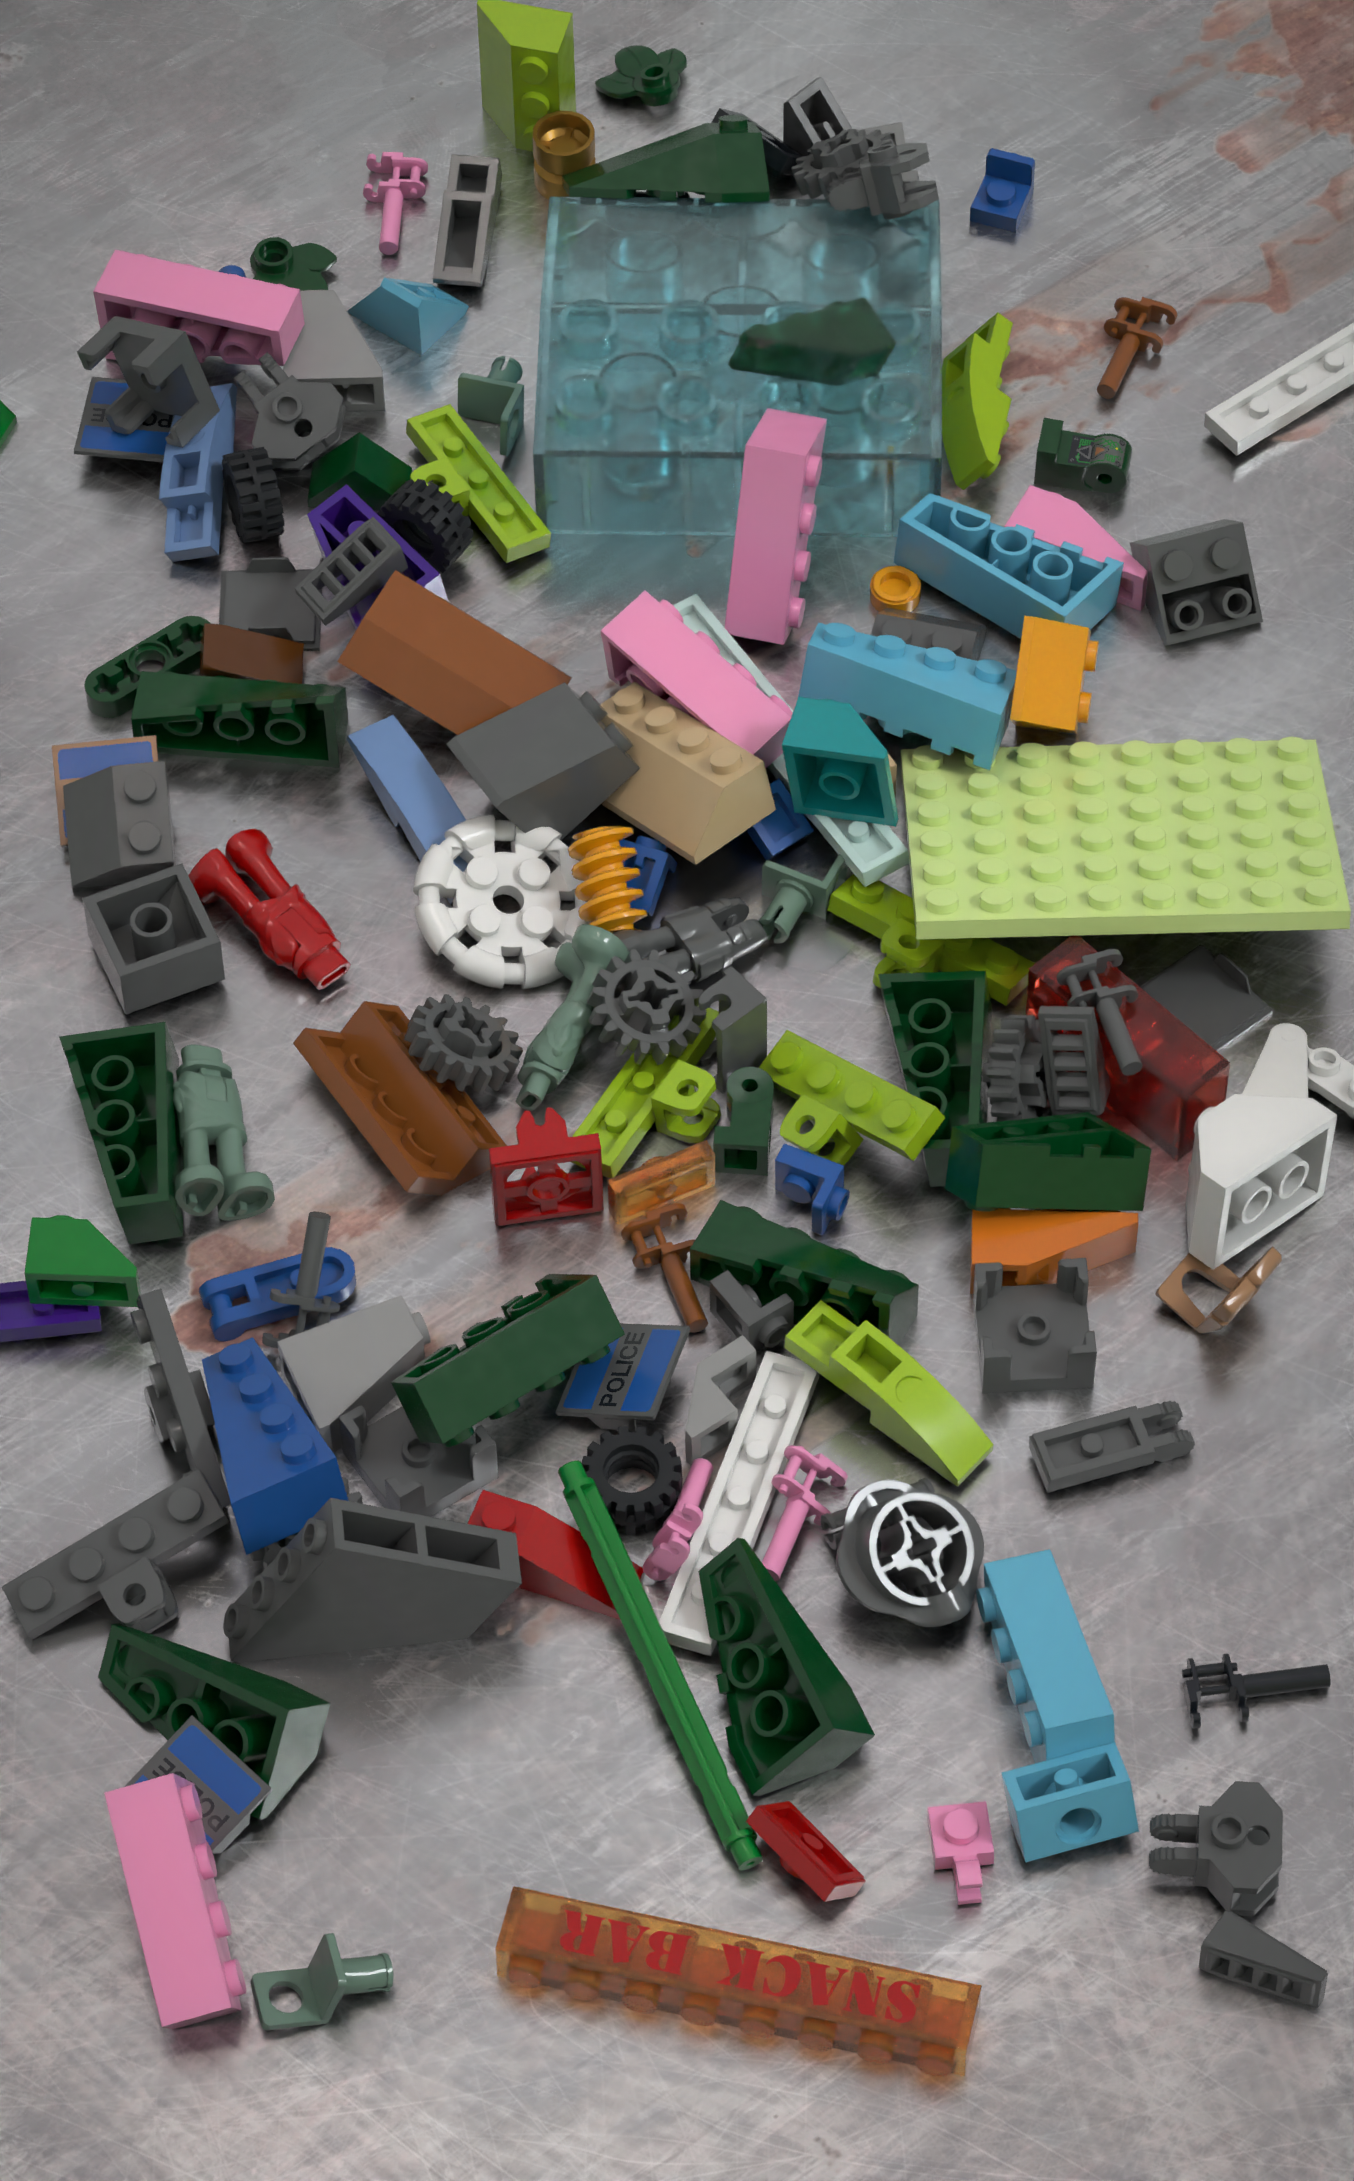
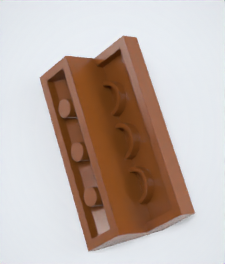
M397 570L393 572L337 661L457 735L564 682L568 685L572 679L571 676Z
M364 1001L340 1032L304 1028L293 1044L406 1192L442 1196L490 1170L489 1148L507 1146L464 1090L463 1092L457 1090L455 1081L447 1079L445 1082L439 1083L436 1081L438 1072L435 1070L422 1071L419 1068L423 1058L410 1056L408 1053L411 1043L404 1040V1036L410 1020L399 1006Z

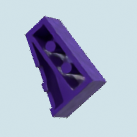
M347 484L307 514L323 559H326L359 526L374 517L402 548L408 566L402 574L448 601L440 573ZM378 550L372 553L374 557L379 554ZM359 562L354 567L360 572L365 566ZM343 574L336 578L344 587L350 582ZM385 584L347 610L355 631Z

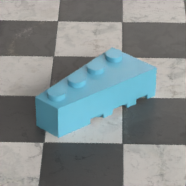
M932 493L925 496L899 520L893 563L911 570L921 580L1019 638L1022 636L1024 615L1088 627L1091 630L1116 607L1124 563L1106 557L1102 563L1082 556V547L1065 541L1061 547H1057L1035 539V530L1018 524L1015 527L996 525L990 522V514Z
M818 623L807 646L798 697L831 699L837 702L850 703L862 720L868 716L878 719L879 725L884 728L885 732L901 738L907 733H917L932 739L931 749L949 756L954 752V748L974 755V765L990 770L1008 728L1017 670L1009 669L1001 662L991 659L976 661L959 657L946 648L931 647L926 649L909 645L901 638L892 635L876 637L856 632L851 626L843 623Z
M1051 1550L983 1563L985 1587L976 1590L979 1612L984 1623H992L991 1637L995 1656L999 1664L1004 1663L1009 1693L1013 1704L1017 1705L1034 1763L1115 1742L1114 1713Z

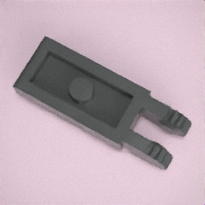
M1164 1401L1161 1404L1156 1403L1138 1409L1135 1405L1034 1433L1032 1436H1029V1449L1048 1493L1153 1464L1154 1460L1166 1462L1176 1457L1185 1456V1454L1190 1453L1194 1449L1195 1441L1191 1432L1183 1429L1176 1430L1173 1433L1168 1432L1149 1437L1148 1433L1152 1434L1162 1429L1173 1427V1425L1178 1424L1182 1420L1183 1414L1179 1404L1175 1401Z

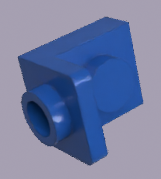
M991 148L986 156L984 179L970 208V221L1016 233L1034 192L1035 160L1016 153Z
M780 778L770 784L776 810L746 830L766 861L800 842L814 831L803 814L794 813L792 797Z
M637 836L634 843L623 839L620 841L621 847L635 848L637 851V855L623 861L624 867L640 870L638 877L626 882L627 887L642 889L644 896L630 902V907L646 910L647 915L652 917L667 872L674 873L677 862L666 852L667 846L657 840Z
M785 1143L783 1144L775 1159V1190L783 1192L795 1202L812 1203V1232L823 1235L831 1219L840 1220L849 1200L850 1191L844 1188V1165Z

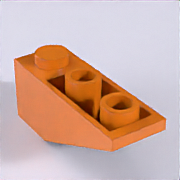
M998 1208L995 1211L983 1212L972 1209L970 1294H973L975 1264L1001 1263L1003 1265L1002 1286L1057 1283L1058 1262L1062 1259L1086 1258L1089 1271L1136 1252L1138 1213L1121 1212L1119 1210L1090 1212L1066 1211L1064 1209L1014 1210L1010 1208Z

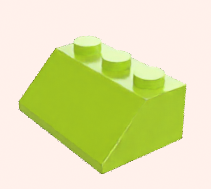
M478 0L477 18L482 107L516 149L533 152V127L540 118L556 111L576 112L573 13L501 0Z

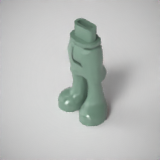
M587 924L578 926L572 938V943L566 942L561 944L557 952L555 965L558 971L572 981L565 1001L547 1020L541 1032L526 1050L523 1065L518 1073V1080L523 1086L516 1098V1103L526 1110H535L542 1103L545 1094L553 1092L566 1077L575 1060L582 1040L589 1030L595 1026L590 1024L588 1020L595 1007L587 1004V998L594 987L592 984L600 969L606 970L611 958L614 956L619 957L624 962L629 954L627 947L617 936L601 927Z
M196 1044L187 1045L181 1049L182 1064L176 1070L177 1081L173 1084V1103L179 1122V1142L183 1147V1170L175 1179V1199L180 1208L194 1216H205L216 1206L218 1218L224 1221L241 1220L261 1214L268 1210L275 1200L273 1183L264 1173L258 1171L246 1172L243 1146L247 1143V1134L243 1122L241 1098L236 1081L232 1079V1069L223 1063L220 1049ZM211 1145L216 1146L217 1167L210 1164L209 1146Z

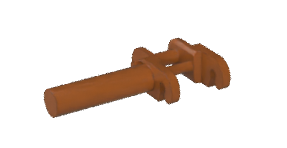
M1126 297L1116 300L1114 308L1117 311V315L1115 318L1106 320L1104 330L1109 336L1119 339L1120 342L1097 386V392L1101 397L1111 399L1115 396L1137 350L1145 352L1149 343L1153 344L1152 351L1160 353L1164 345L1161 337L1155 333L1142 330L1141 327L1143 323L1148 324L1150 321L1159 324L1163 314L1167 316L1166 322L1168 324H1174L1178 315L1171 305L1142 297L1141 301ZM1126 318H1130L1137 321L1135 324L1126 322L1125 320Z
M674 1203L645 1212V1219L629 1223L621 1231V1236L625 1241H632L637 1251V1254L632 1259L634 1267L640 1269L650 1268L661 1263V1268L685 1325L690 1327L691 1333H695L705 1329L708 1325L707 1318L683 1264L686 1263L687 1253L690 1252V1248L695 1240L692 1239L673 1245L672 1242H666L661 1230L671 1225V1217L673 1215H676L679 1221L687 1217L688 1212L685 1205ZM655 1235L659 1245L647 1248L644 1238Z

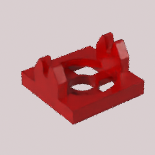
M552 1107L546 1108L545 1124L543 1125L535 1124L530 1110L523 1112L516 1126L518 1144L489 1148L492 1205L496 1226L601 1212L604 1210L602 1154L599 1134L568 1137L565 1120ZM577 1161L585 1166L586 1171L566 1173L557 1164ZM526 1168L520 1180L507 1182L508 1177L515 1169Z

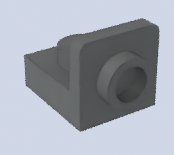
M728 1270L710 1280V1312L734 1340L743 1335L757 1352L764 1347L772 1348L780 1344L793 1329L794 1301L787 1293L762 1307L755 1291L747 1284L741 1286Z

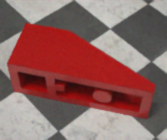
M482 1489L467 1524L516 1533L522 1581L518 1588L620 1620L591 1557V1550L587 1542L584 1541L580 1531L537 1506ZM632 1562L642 1582L645 1575L643 1568Z

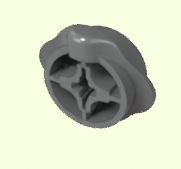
M880 1480L858 1489L850 1499L845 1512L841 1540L837 1548V1570L841 1582L848 1593L865 1607L879 1613L905 1618L916 1625L940 1627L962 1619L970 1611L976 1594L979 1568L984 1556V1540L979 1524L974 1516L957 1501L941 1494L916 1489L901 1481ZM906 1511L920 1516L934 1531L921 1527L914 1515L908 1517ZM878 1535L882 1543L881 1553L879 1557L877 1554ZM910 1548L914 1553V1556L911 1558L907 1554V1550ZM941 1551H943L944 1559L943 1571L939 1563ZM887 1576H895L900 1579L907 1591L913 1589L916 1596L909 1595L898 1589Z

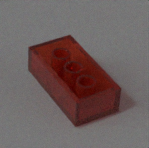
M1070 936L1030 967L1028 972L1026 1015H1033L1035 1020H1039L1038 1012L1040 1006L1068 1007L1067 1003L1072 994L1068 985L1064 986L1058 983L1057 974L1066 966L1081 963V956L1097 953V951L1081 937ZM1108 961L1105 972L1097 974L1101 986H1107L1111 989L1123 985H1133L1138 992L1137 1000L1132 1003L1127 1001L1126 996L1123 997L1119 1010L1143 1067L1136 1074L1129 1076L1122 1074L1097 1015L1096 1008H1094L1105 1058L1104 1064L1111 1085L1106 1106L1115 1115L1124 1116L1173 1159L1179 1161L1193 1149L1195 1138L1194 1125L1200 1114L1205 1109L1215 1107L1226 1100L1230 1062ZM1090 980L1079 982L1083 992L1094 989ZM1057 1030L1058 1034L1082 1035V1031ZM1062 1051V1052H1084V1051ZM1067 1071V1072H1087V1071Z

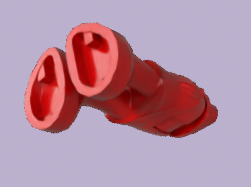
M248 829L234 834L226 844L225 855L218 848L212 849L205 854L188 875L202 905L213 903L220 898L224 900L243 920V925L256 936L263 953L267 957L275 961L277 966H284L288 970L293 971L300 980L308 978L319 990L326 988L347 973L351 964L340 953L341 942L335 937L331 927L320 912L306 899L299 885L295 884L291 887L270 859L273 847L261 830ZM239 875L249 876L270 899L260 902Z

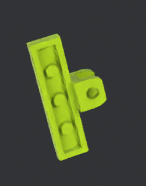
M451 404L407 419L406 434L428 461L427 464L418 467L411 473L410 480L412 479L415 482L417 479L425 480L426 484L433 480V483L439 486L441 493L445 491L453 496L451 501L454 504L460 503L464 508L462 515L468 516L469 514L506 563L550 547L551 532Z
M853 874L830 896L828 911L882 939L880 951L884 954L887 953V955L876 966L872 980L873 984L881 988L878 974L938 972L939 970L942 972L986 970L990 997L1007 1006L1034 979L1036 963L989 938L916 940L913 898L883 883L881 880L864 887Z
M712 1008L705 1009L706 1016L700 1026H698L701 1031L694 1043L688 1044L679 1058H676L669 1052L663 1064L657 1065L652 1054H646L640 1065L635 1064L633 1052L572 1137L599 1134L603 1176L610 1179L615 1178L654 1122L658 1132L687 1143L703 1142L721 1117L720 1106L714 1099L710 1098L712 1093L716 1091L715 1079L710 1073L695 1065L715 1039V1030L712 1029V1022L719 1015V1011ZM679 1015L674 1016L669 1023L668 1031H671L678 1025ZM698 1114L703 1116L702 1120L696 1124H688L684 1121L686 1116L692 1117ZM572 1161V1162H571V1163H574V1164H576V1165H578V1166H581V1167L585 1168V1166H583L582 1164H580V1163L577 1162V1161Z
M789 1030L785 1031L759 1066V1068L771 1076L774 1088L797 1100L780 1127V1135L784 1140L803 1151L841 1165H845L863 1142L864 1139L859 1133L914 1161L945 1119L936 1106ZM810 1120L814 1125L808 1133L800 1134L801 1126ZM835 1142V1147L830 1154L820 1156V1150L826 1143Z

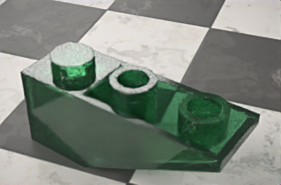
M863 297L845 303L835 301L824 309L807 314L797 312L783 321L766 326L763 324L751 326L739 337V344L728 365L733 370L842 386L878 375L897 343L867 299Z

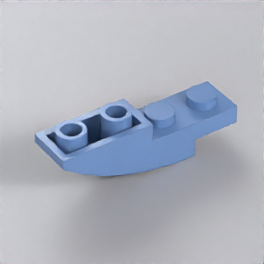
M234 383L210 387L220 411L183 448L166 444L159 500L167 508L164 553L172 562L219 555L223 494L222 456L234 452L237 387ZM174 415V418H173V422H172L171 427H172L182 416Z

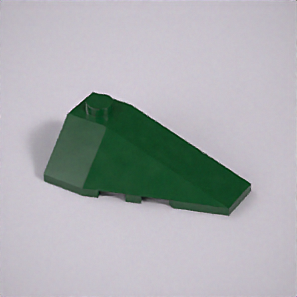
M737 1538L698 1571L709 1636L718 1643L723 1673L716 1675L719 1694L727 1695L732 1725L725 1727L728 1746L752 1795L761 1796L835 1769L875 1736L852 1688L745 1539Z
M120 1623L111 1625L98 1679L140 1722H150L167 1740L193 1715L273 1789L250 1814L259 1820L265 1819L270 1815L316 1758L331 1704L286 1681Z

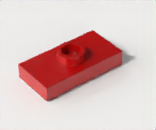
M790 1801L756 1806L746 1820L757 1834L780 1856L779 1862L782 1867L794 1877L802 1879L824 1902L856 1896L866 1882L864 1876Z

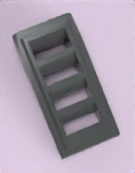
M372 517L359 526L295 587V591L326 626L386 584L395 570L402 573L408 566L398 542ZM378 550L379 554L374 557L372 553ZM359 562L365 566L360 572L354 567ZM342 574L350 581L345 587L336 579ZM325 586L335 595L329 602L319 592Z
M1040 1006L1038 1018L1051 1112L1055 1115L1089 1112L1094 1116L1101 1115L1105 1110L1111 1085L1094 1007ZM1057 1030L1082 1031V1035L1058 1034ZM1062 1051H1084V1052H1062ZM1066 1071H1087V1072H1066Z
M1226 1910L1201 1945L1199 1968L1208 1973L1318 2008L1324 2000L1328 1977L1327 1970L1232 1911Z

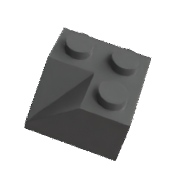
M182 863L82 898L88 936L125 1014L225 980L220 939Z

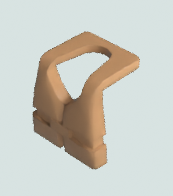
M1272 1246L1239 1278L1224 1264L1213 1270L1188 1253L1156 1290L1155 1295L1198 1333L1214 1332L1225 1327L1259 1291L1262 1284L1280 1264L1282 1256ZM1186 1273H1199L1229 1292L1206 1318L1183 1291L1182 1278Z

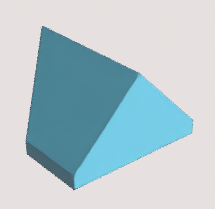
M384 277L380 287L347 312L422 356L466 314L469 306L432 284Z

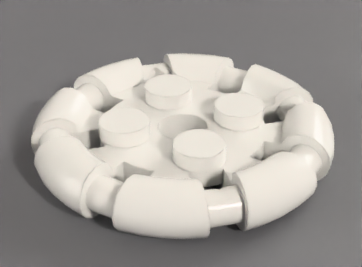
M493 814L468 819L447 830L444 833L445 840L440 845L432 844L423 856L416 872L413 893L419 899V905L414 909L417 923L423 937L437 956L443 954L454 964L453 970L461 976L492 988L502 989L504 984L522 985L524 990L540 987L563 977L564 975L558 971L555 965V958L560 946L557 949L554 947L548 948L542 941L550 935L562 944L566 942L572 943L577 927L582 924L588 925L591 922L584 921L579 917V908L587 902L576 897L575 889L584 881L577 880L572 875L571 869L579 861L569 856V847L560 840L562 834L551 827H539L524 833L510 820H495ZM511 841V852L495 853L494 842ZM458 856L468 863L464 872L453 864V860ZM545 856L558 865L551 874L549 866L542 860ZM503 894L512 896L519 903L520 911L513 914L503 913L496 908L493 898ZM440 898H453V908H447L444 904L440 903ZM561 901H575V908L571 911L560 910ZM465 930L472 938L478 941L476 945L469 949L458 940L465 933ZM503 956H518L519 963H505Z

